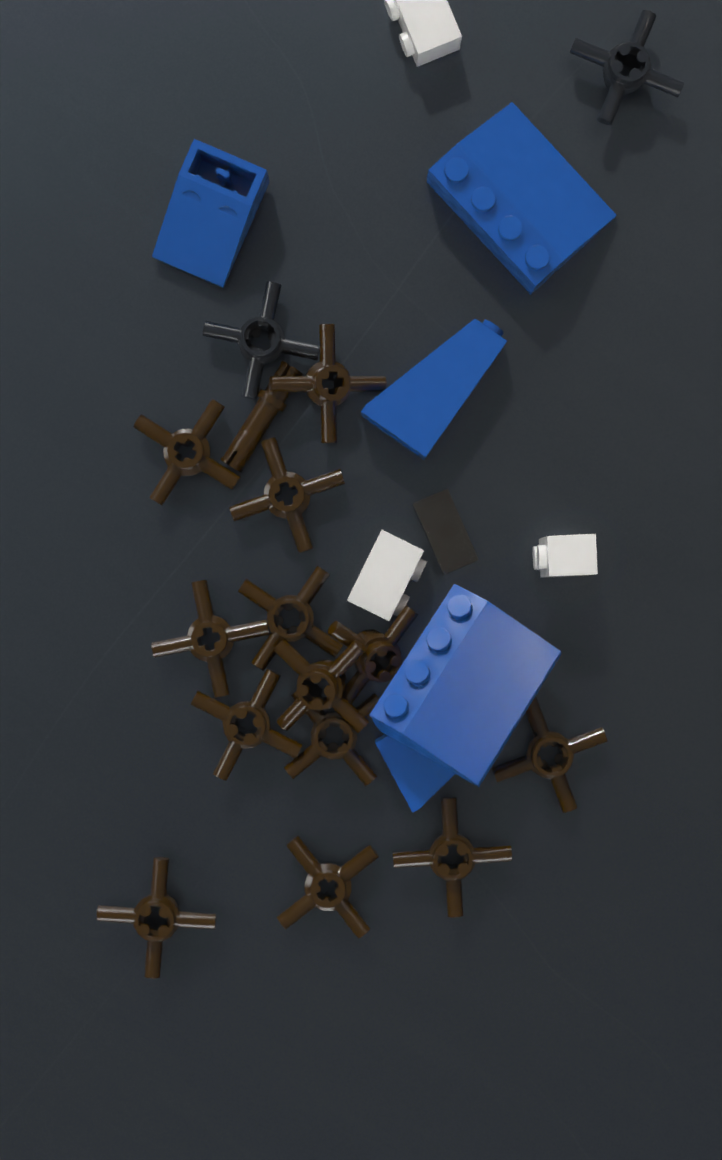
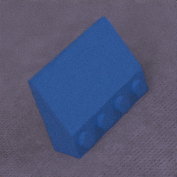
M513 102L458 142L428 170L427 183L530 295L617 216Z
M454 584L369 715L379 731L479 787L562 653L559 649L489 601Z

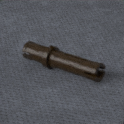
M281 361L279 368L274 376L303 375L293 366L290 367L284 361ZM269 384L265 390L260 389L257 395L259 400L220 460L242 473L244 466L279 410L282 412L285 410L287 405L284 402L291 392H270Z

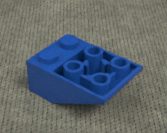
M194 139L178 174L152 258L224 288L270 181L267 170Z

